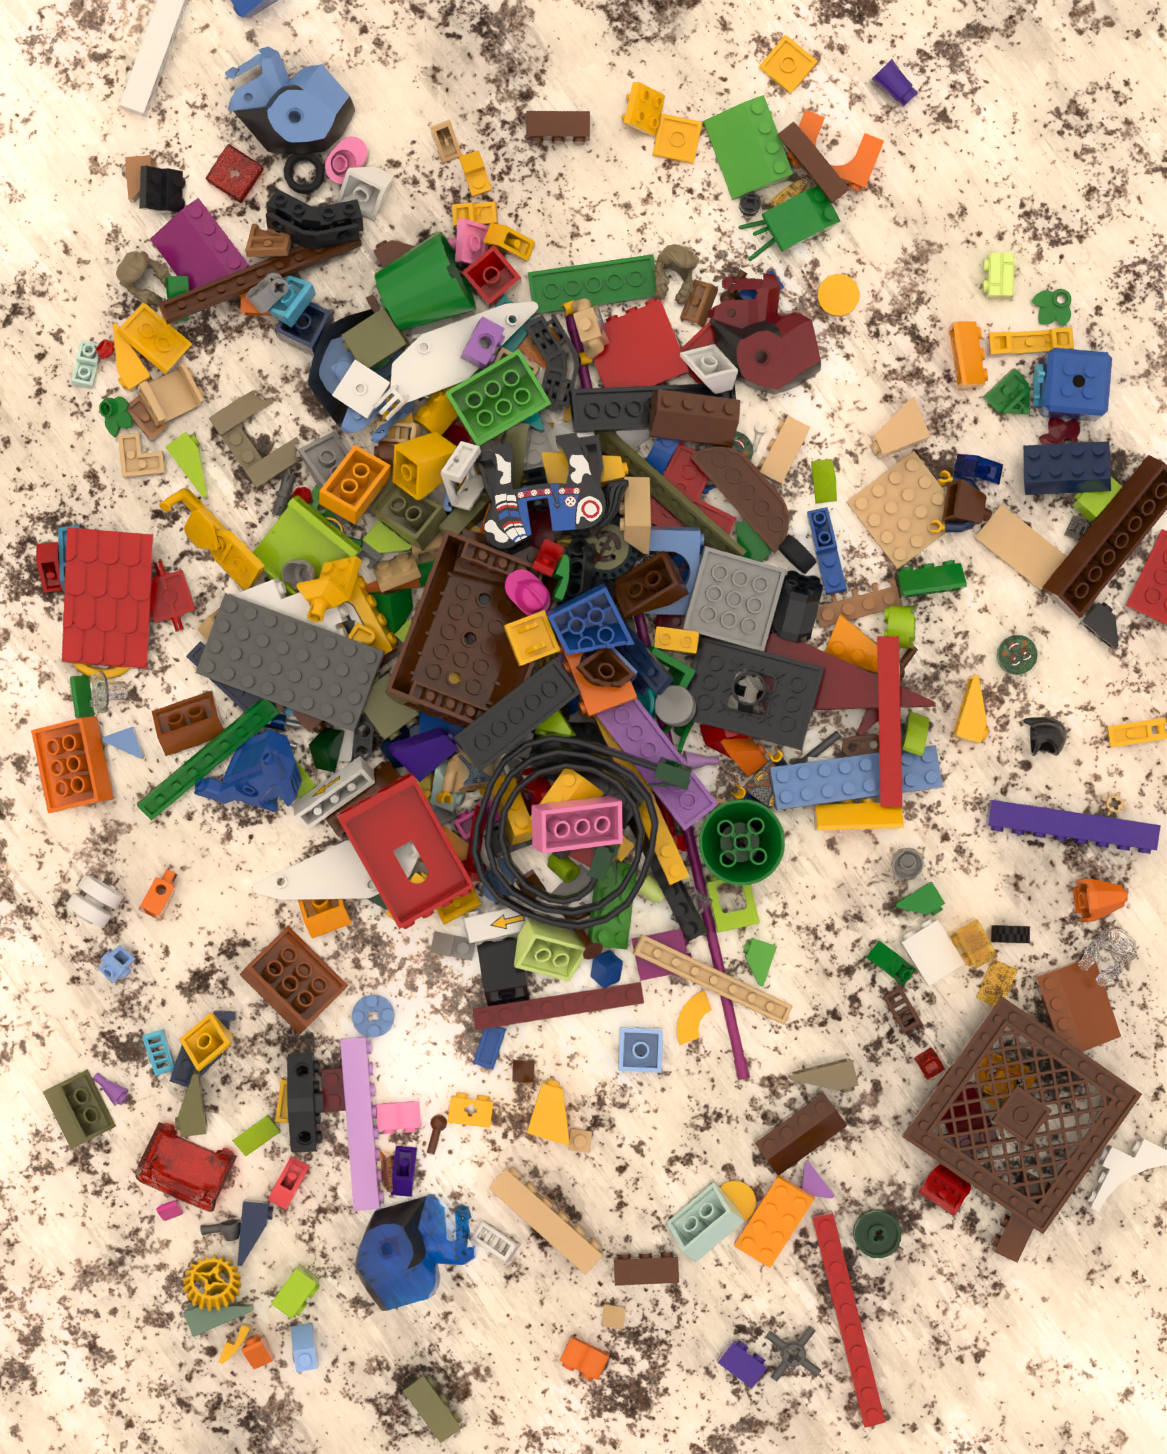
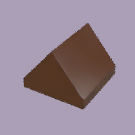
M513 1060L512 1081L522 1083L534 1082L535 1061Z

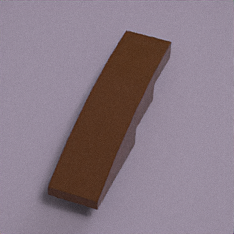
M794 121L777 134L799 166L806 171L815 185L819 186L831 203L835 202L849 190L836 171Z

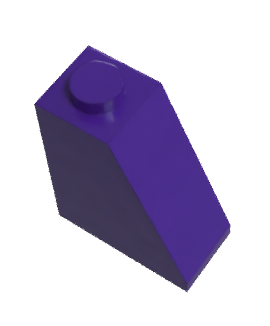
M441 727L391 743L388 746L392 755L419 782L458 750L453 739L454 735L449 730L445 732Z

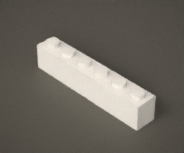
M154 0V3H156L154 11H150L147 18L149 25L146 31L143 30L140 37V43H142L140 50H136L133 56L135 64L126 76V89L122 90L119 95L118 102H120L123 110L147 117L188 0Z

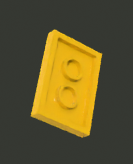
M142 303L117 331L123 339L164 374L173 367L192 345L170 324L167 325L165 320L145 303Z

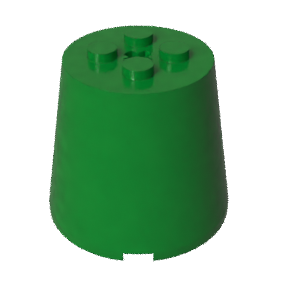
M442 232L435 233L375 273L376 288L382 297L380 298L384 310H388V314L400 331H406L472 312L476 309L470 285L465 277H461L456 266L460 263L455 261V252Z

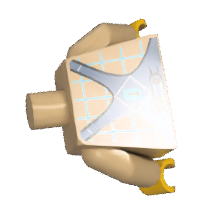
M586 298L563 303L561 306H564L566 309L564 315L573 314L581 342L588 348L586 352L578 353V357L581 359L579 365L591 364L592 359L604 350V345L610 343L599 306L597 304L591 307L590 300Z
M456 743L458 750H456L457 754L447 761L442 790L444 791L437 794L436 801L440 804H443V802L446 804L452 803L453 797L449 794L451 791L453 794L479 789L480 794L484 796L487 784L494 773V765L491 763L484 770L478 772Z

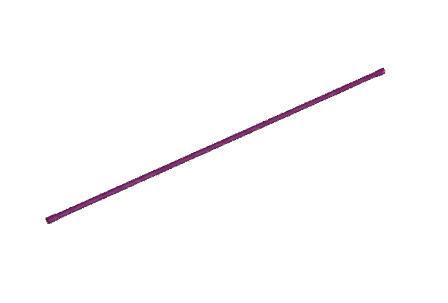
M573 314L565 316L572 344L578 353L585 352ZM588 365L579 366L578 373L582 389L593 388ZM618 511V513L616 514V516L622 517V515H620V513H619V511ZM644 613L634 616L638 637L644 644L651 646ZM657 716L658 725L663 730L667 724ZM669 730L665 735L674 746L671 730ZM691 825L683 831V835L685 836L703 923L708 931L706 937L714 969L726 974L694 831ZM720 995L738 1080L750 1078L732 1000Z

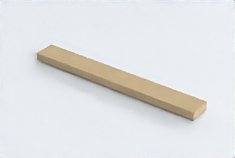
M641 934L632 953L783 1025L793 1005Z

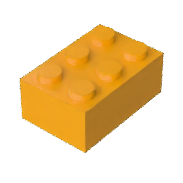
M354 445L319 491V504L356 524L390 479L391 465Z

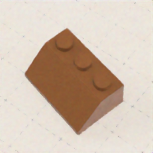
M212 690L152 711L157 738L165 756L211 741L225 729Z

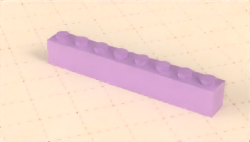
M367 1036L340 1039L353 1208L354 1211L380 1209V1203H384L383 1190L379 1191V1182H382V1170L377 1168V1161H380L381 1157L380 1148H376L375 1139H379L378 1126L374 1127L373 1119L377 1118L376 1105H372V1097L375 1096V1084H371L370 1075H374L373 1062H369L368 1054H372L371 1041H367Z

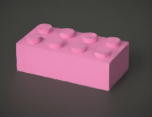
M613 796L532 805V848L541 853L623 843L622 801Z

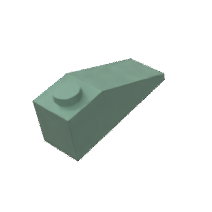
M228 1303L227 1308L221 1305L219 1311L216 1310V1307H212V1311L209 1312L207 1306L201 1311L199 1304L196 1306L189 1304L187 1306L188 1310H185L183 1314L193 1337L252 1312L254 1306L253 1304Z

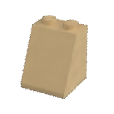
M915 397L910 398L872 438L870 448L873 455L878 456V459L923 443L930 437Z

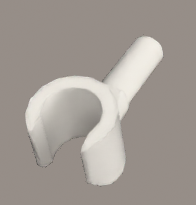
M759 421L754 427L756 435L751 451H757L759 441L768 429L767 423L764 430L758 429Z

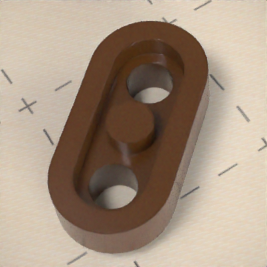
M867 734L848 737L842 743V751L847 757L879 753V735ZM871 741L877 742V747L875 749H872L869 744ZM850 743L856 745L855 751L849 750L848 746Z

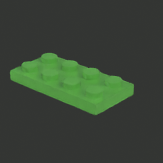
M610 862L604 881L598 880L593 889L592 903L600 901L621 884L632 864L618 863L617 884L615 885L614 862ZM637 870L624 892L602 909L592 911L590 918L606 915L626 900L635 885ZM633 902L627 909L608 923L589 927V939L593 943H601L603 947L627 949Z

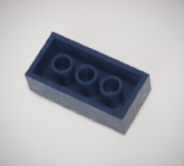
M1109 441L1023 445L1025 495L1111 491Z

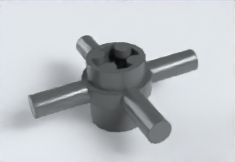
M809 1325L798 1341L791 1340L785 1342L772 1331L767 1333L765 1338L781 1349L782 1362L770 1376L773 1380L777 1382L789 1366L796 1367L802 1365L816 1377L819 1375L821 1369L806 1358V1350L804 1348L816 1331L813 1327ZM789 1349L791 1351L799 1350L798 1356L791 1360L790 1355L786 1352Z

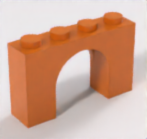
M805 109L799 128L816 147V139L825 117ZM864 133L857 153L850 162L839 166L831 165L842 181L848 185V189L855 192L860 190L864 192L884 140ZM788 152L787 158L790 166L800 169L799 164Z
M557 636L556 639L560 648L558 654H562L565 662H562L564 670L567 674L571 675L574 684L581 691L578 694L581 701L578 702L582 715L586 714L587 718H590L637 699L631 680L621 688L590 684L576 669L585 652L567 655Z

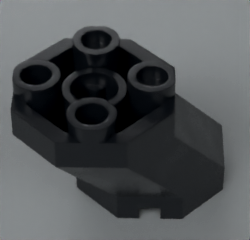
M793 570L787 572L770 631L773 632V629L777 631L776 635L779 638L794 642H800L802 637L810 640L823 590L820 578L813 575H801Z

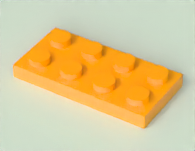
M778 1175L735 1241L734 1246L771 1268L815 1197Z

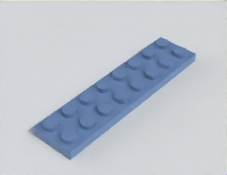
M936 745L925 746L922 756L902 750V793L943 787ZM880 753L769 768L776 811L880 796Z

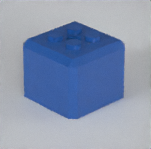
M1053 348L1044 356L1042 364L1045 376L1044 382L1040 383L1038 412L1042 417L1097 421L1108 412L1112 357L1108 352ZM1075 376H1081L1084 379L1082 387L1074 386L1073 378Z

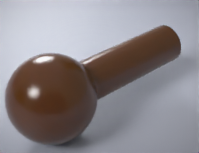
M740 269L736 278H745L748 273ZM738 290L724 291L720 295V303L725 300H737L736 293Z
M915 646L914 649H908L900 660V680L905 676V667L918 651Z
M435 1115L430 1121L433 1130L427 1154L435 1155L440 1133L447 1127V1120L443 1115Z

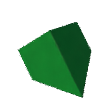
M411 588L369 593V595L372 594L377 602L376 608L379 613L385 616L387 620L386 626L393 634L401 628L413 609Z

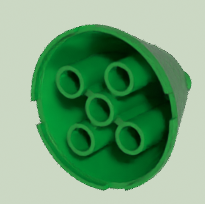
M746 799L728 801L715 808L705 819L699 835L700 854L706 867L718 879L733 885L755 884L770 876L782 860L785 850L783 827L776 815L761 803ZM744 837L745 847H737L736 839Z

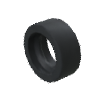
M313 153L293 154L285 162L283 169L284 178L288 186L301 194L312 193L317 190L323 183L325 176L321 161ZM299 161H309L316 168V177L308 185L298 184L292 178V168Z
M790 534L778 546L779 551L787 560L804 574L817 563L813 555Z

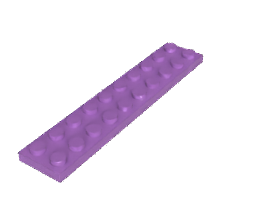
M599 649L585 652L581 657L580 663ZM560 654L555 659L564 669L562 662H565L563 655ZM638 699L595 715L622 751L659 763L660 757H664L688 765ZM633 764L647 784L662 782V780L654 778L655 771ZM691 771L689 777L691 780L687 790L673 786H650L683 831L719 805L693 771Z

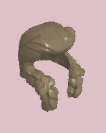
M672 244L667 245L660 252L653 268L656 284L654 298L659 300L665 299L670 282L663 269L671 268L679 273L684 280L675 296V301L679 304H684L687 301L690 292L694 291L692 270L699 263V257L694 254L691 248Z
M145 251L127 253L116 271L117 278L120 281L119 284L125 287L135 298L141 300V302L158 307V303H161L163 298L149 289L142 290L136 288L135 281L143 276L146 268H152L155 270L157 278L166 287L165 278L171 276L169 270L159 262L157 263L155 260L150 259Z

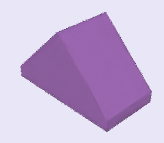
M806 1160L803 1165L801 1189L812 1196L833 1198L835 1195L809 1161Z

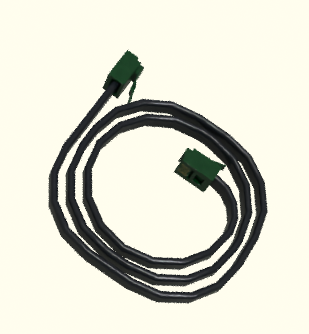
M551 733L525 740L501 759L487 784L474 823L471 853L479 880L497 902L522 916L551 926L581 930L611 921L632 904L642 887L655 852L659 824L652 795L633 771L608 757L587 750L557 747L533 753L509 771L494 797L488 815L485 849L492 873L507 892L532 908L546 913L576 916L600 910L621 895L638 868L642 856L645 826L638 801L620 778L596 764L566 760L537 768L516 784L501 810L498 834L506 867L527 891L549 903L564 905L580 901L592 892L598 880L604 881L612 856H615L613 871L615 873V885L617 884V853L620 844L597 846L587 875L592 877L589 884L579 892L566 896L551 894L531 883L513 862L506 839L508 812L519 792L540 775L563 769L592 772L615 785L631 805L638 830L635 857L621 884L600 901L577 907L553 905L538 901L514 887L500 869L492 844L495 816L501 798L513 777L534 761L558 755L584 758L605 765L628 778L646 802L652 824L649 848L639 878L626 900L606 915L582 921L557 918L524 907L501 894L485 873L479 852L481 825L494 785L506 763L529 747L548 742L574 744L655 771L654 778L662 780V782L648 783L647 786H673L687 790L691 779L689 777L693 767L664 757H660L659 763L583 737Z

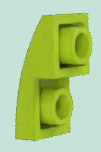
M909 711L906 717V731L902 737L903 750L912 754L923 755L929 728L928 717Z

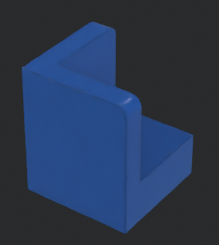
M610 950L603 952L593 958L590 976L603 988L620 981L623 961Z

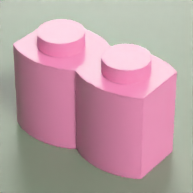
M419 1101L376 1104L378 1130H383V1134L396 1133L395 1129H404V1133L417 1132V1128L421 1127Z

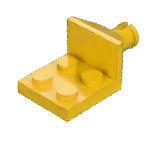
M354 556L325 562L319 579L297 583L296 587L311 605L307 613L309 620L317 623L319 621L322 622L327 609L335 608L350 599L362 562L361 559Z

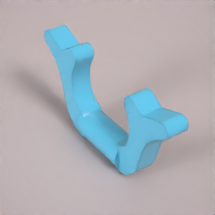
M1036 364L1033 374V406L1038 407L1040 383L1044 382L1045 376L1043 364Z

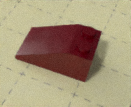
M974 1087L965 1089L967 1099L978 1097ZM962 1090L954 1102L963 1100ZM979 1102L968 1104L970 1114L981 1112ZM964 1105L953 1106L955 1117L966 1115ZM950 1109L947 1110L942 1119L951 1118ZM986 1116L987 1126H992L989 1116ZM982 1117L971 1119L972 1129L983 1127ZM967 1119L955 1121L957 1132L968 1130ZM952 1122L944 1123L947 1133H953ZM995 1130L988 1131L990 1141L999 1140ZM984 1132L973 1134L975 1144L986 1142ZM969 1134L958 1136L960 1147L971 1145ZM951 1137L950 1140L956 1147L955 1138ZM987 1147L976 1148V1152L981 1151ZM972 1149L962 1151L968 1156L973 1154Z

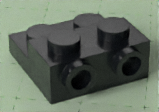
M147 165L141 166L139 209L168 215L177 214L185 206V201L182 198V189L186 184L183 171L170 168L161 169Z

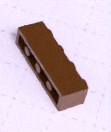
M1029 1172L1027 1173V1180L1038 1179L1037 1176ZM1043 1182L1045 1191L1051 1184L1050 1182ZM1040 1183L1028 1185L1030 1195L1041 1193ZM1020 1186L1019 1191L1026 1195L1025 1186ZM1033 1199V1201L1037 1203L1039 1199ZM1009 1211L1008 1215L1004 1214L1000 1222L1002 1228L999 1234L996 1233L994 1235L991 1245L995 1253L1018 1263L1034 1228Z

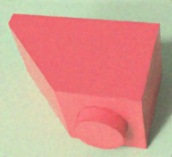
M291 1156L277 1180L268 1201L287 1210L310 1166Z

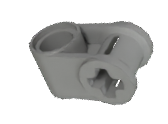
M273 272L251 288L246 297L259 313H265L288 292V283L280 274Z

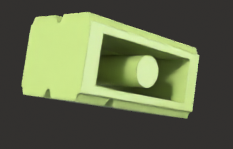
M989 253L987 258H984L983 271H987V280H983V292H986V298L1011 299L1014 296V253Z

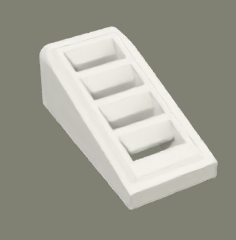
M485 1221L481 1222L471 1238L504 1262H510L521 1245ZM485 1230H489L485 1239H480ZM493 1234H495L496 1237L491 1243V1245L488 1244ZM500 1239L504 1240L499 1249H496L495 1247ZM507 1245H511L507 1253L504 1254L503 1251Z

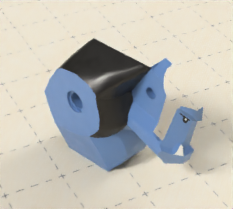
M269 46L258 49L252 59L237 68L233 66L225 72L227 78L234 79L257 65L262 66V74L235 90L230 98L228 110L230 115L233 111L262 146L271 153L311 154L324 152L340 138L355 113L351 97L323 64L305 67L290 79L279 52Z
M372 309L348 315L325 328L315 349L309 372V388L338 427L348 433L363 430L387 404L385 400L367 419L332 396L354 362L353 353L348 352L342 343L344 341L342 334L373 315ZM400 351L395 354L386 367L378 370L372 369V371L391 383V380L388 378L391 377L392 363L403 352ZM414 401L406 403L387 423L382 424L372 434L371 441L378 443L387 436L386 431L398 420L409 416L415 407Z

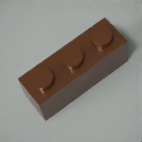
M526 111V140H531V143L534 144L543 143V140H552L554 144H563L564 141L584 144L586 141H590V111Z
M673 1251L660 1252L661 1255L652 1256V1252H641L639 1256L631 1257L630 1253H620L618 1257H614L615 1286L679 1283L678 1255H673Z

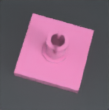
M465 218L458 219L457 238H450L448 240L452 249L456 251V262L471 265L488 250V245L483 243L489 226Z

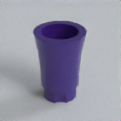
M893 59L871 79L903 107L918 93Z

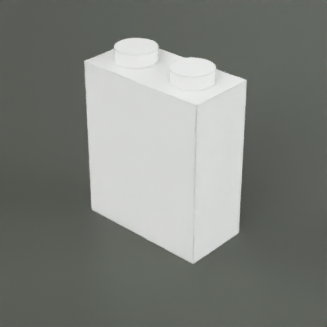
M931 918L920 924V930L916 932L911 930L902 936L904 940L900 942L928 986L965 964L939 921L936 919L932 921Z

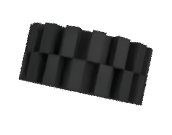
M992 925L991 942L1030 943V926Z

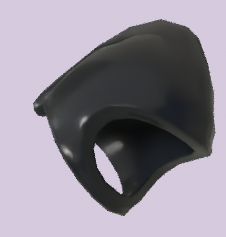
M1048 717L1025 718L1023 722L1030 725L1032 756H1035L1038 751H1045L1058 756L1067 739V730L1062 722Z

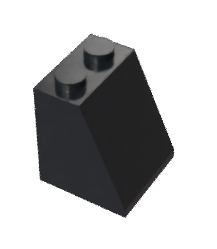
M507 937L502 941H485L477 945L484 994L488 1006L530 1000L525 970L514 966L517 938Z

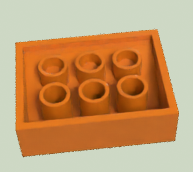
M97 716L78 718L31 730L48 813L114 799Z

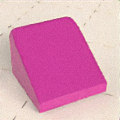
M177 1199L159 1205L156 1209L163 1221L183 1214L182 1207Z

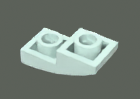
M81 340L71 380L72 385L93 389L100 361L98 354L95 352L98 343Z

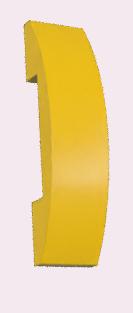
M1072 327L1040 331L988 333L990 354L1042 353L1050 352L1053 348L1074 349Z

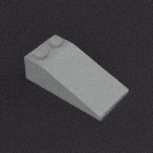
M335 431L298 449L319 490H321L349 453ZM379 495L376 496V498L373 500V502L370 504V506L367 508L364 514L370 512V507L379 498ZM332 512L341 526L350 522Z

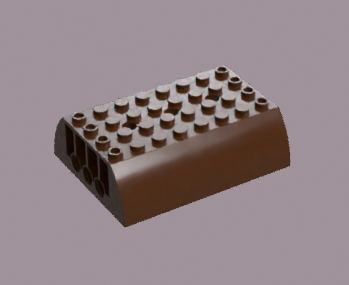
M446 530L385 692L399 704L461 728H466L527 680L531 675L535 661L519 666L503 626L528 617V615L523 613L509 598L505 585L454 572L455 561L470 565L472 568L485 571L505 581L509 574L515 570L523 569L530 571L547 588L550 598L559 580L533 569L532 563ZM461 546L460 551H459L458 556H457V559H456L458 547ZM484 593L489 596L490 601L488 605H482L479 602L478 597L480 594ZM551 600L547 611L555 608L557 602ZM466 633L474 635L475 642L472 645L464 642V635ZM451 673H457L460 676L458 684L450 683L449 675Z

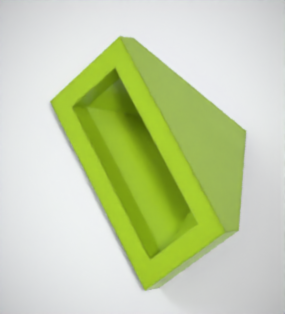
M833 460L811 461L815 503L837 501L836 475Z

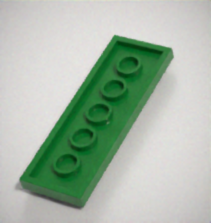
M649 254L528 272L531 299L538 304V309L534 315L566 311L565 307L561 306L563 303L583 298L590 300L591 307L597 304L601 306L654 298L656 291L653 271L655 267L654 255Z

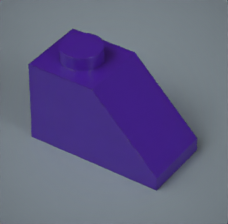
M396 1146L391 1178V1195L412 1197L417 1147Z

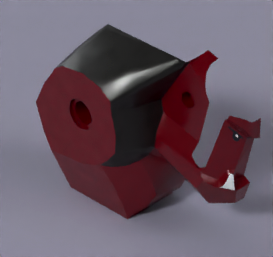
M762 273V275L755 278H735L734 275L723 278L722 288L727 290H756L758 292L755 299L725 300L708 311V318L712 322L717 347L738 369L735 380L754 389L774 395L791 390L820 372L821 358L812 319L799 312H778L780 283L774 273Z

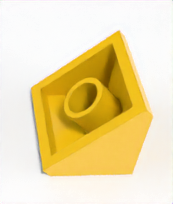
M211 1012L179 1040L195 1068L201 1071L232 1045L233 1034Z

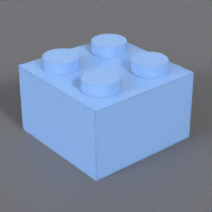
M620 1027L618 1071L661 1073L663 1028Z

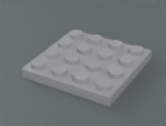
M704 546L682 629L695 631L701 635L764 652L787 569Z

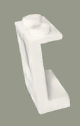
M461 441L440 472L451 506L470 511L484 490L482 476L477 474L474 462L481 453L480 446ZM466 476L465 482L456 494L452 481L461 483Z

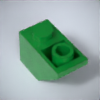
M880 941L876 943L866 957L903 986L916 970V968Z

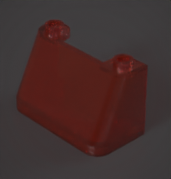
M158 1122L137 1166L136 1179L151 1188L197 1208L213 1212L235 1164L237 1155H234V1152L227 1148L217 1150L215 1153L178 1137V1133L172 1124Z

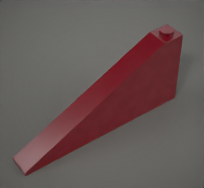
M776 630L769 632L764 652L825 668L813 710L879 708L877 675L804 642H794L779 638L776 635ZM764 676L763 679L767 690L771 691L775 680ZM900 686L901 708L936 707V702ZM763 702V710L767 711L768 704Z

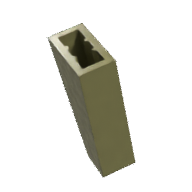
M519 423L506 431L505 443L512 442L514 446V490L522 488V483L525 480L523 471L527 467L532 428L526 423Z

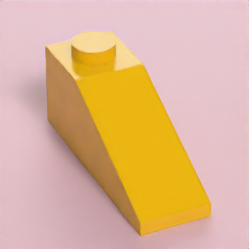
M115 323L113 324L117 372L120 375L118 381L124 390L128 388L132 393L140 383L146 380L149 382L153 378L132 345L117 333L120 327Z

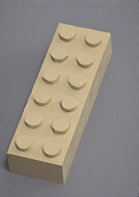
M506 1166L490 1184L489 1189L586 1275L603 1256L602 1245L593 1237L590 1240L586 1236L585 1229L578 1223L573 1225L569 1221L570 1216L562 1209L556 1210L553 1207L554 1202L548 1196L544 1195L542 1197L537 1193L538 1188L529 1180L526 1183L521 1178L522 1173L514 1166L511 1168Z

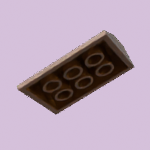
M382 761L373 769L376 772L374 773L375 783L325 818L338 837H344L346 833L335 814L403 777L389 761L386 764Z

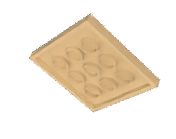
M915 451L846 502L896 569H899L945 534V530H941L937 535H932L929 531L938 530L937 525H930L933 520H939L941 524H945L942 521L947 493Z

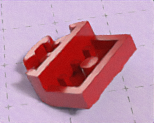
M939 1164L927 1175L918 1193L954 1216L957 1214L966 1196L969 1195L971 1184L944 1165Z

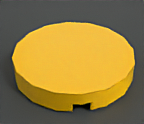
M834 274L822 281L818 289L817 300L825 313L842 317L855 309L859 302L860 292L852 278L844 274Z
M731 1180L723 1183L719 1188L734 1203L744 1221L752 1216L756 1208V1197L753 1190L748 1184L741 1181Z

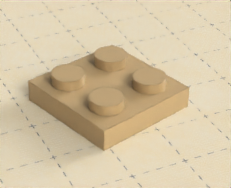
M412 551L401 553L389 561H381L373 567L381 592L421 577Z

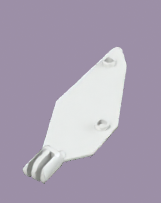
M534 301L504 304L422 334L392 363L390 389L373 407L375 409L378 408L390 397L391 400L379 411L383 415L396 403L397 406L385 417L389 421L406 403L467 380L479 368L463 360L460 356L481 317L483 316L505 328L502 334L505 336L501 344L502 346L537 311L538 304ZM509 318H513L515 323H510ZM480 340L481 347L489 348V343L486 340ZM496 346L493 353H495L500 347Z
M344 841L253 885L254 893L280 900L368 899L379 894L350 841ZM412 841L393 850L408 879L420 858ZM284 879L285 883L281 886L280 882Z

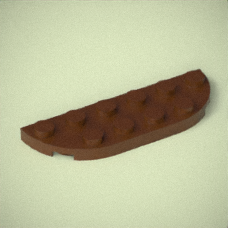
M709 447L693 454L690 458L775 553L779 549L778 546L785 540L789 527L788 509L777 490L744 454L735 449Z

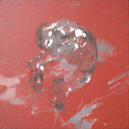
M1106 928L1095 940L1091 941L1078 967L1081 970L1088 971L1099 957V948L1109 951L1115 960V966L1108 967L1107 970L1098 974L1096 978L1100 986L1106 985L1112 979L1118 978L1128 961L1135 959L1137 954L1135 940L1122 928Z

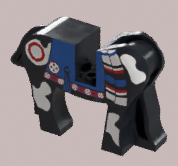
M577 433L555 436L557 448L563 453L568 462L569 471L566 484H536L514 490L513 443L491 445L492 451L480 453L474 465L482 475L484 488L491 501L484 521V534L490 547L511 555L533 545L530 510L538 513L546 511V508L550 509L555 541L569 540L576 537H593L614 519L620 509L622 498L629 487V481L626 479L609 481L602 491L604 465L599 435L578 438Z

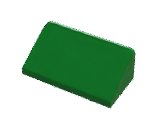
M87 675L70 676L75 718L94 716L89 677Z

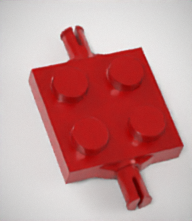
M162 561L155 562L153 564L157 576L152 579L150 608L154 623L172 620L175 632H179V629L182 631L184 628L180 617L186 613L196 611L184 572L179 570L173 573H165Z

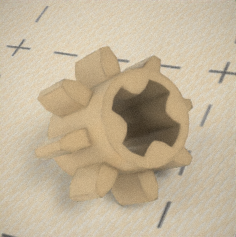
M1108 791L1107 798H1100L1104 801V805L1100 809L1107 810L1106 816L1114 812V815L1118 817L1119 810L1126 811V808L1123 807V802H1126L1127 799L1119 797L1121 792H1117L1113 796L1112 792ZM1112 800L1118 802V804L1115 805V809L1114 807H1109V803H1111Z

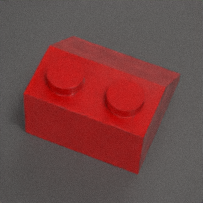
M494 245L461 272L489 309L522 282L521 276Z

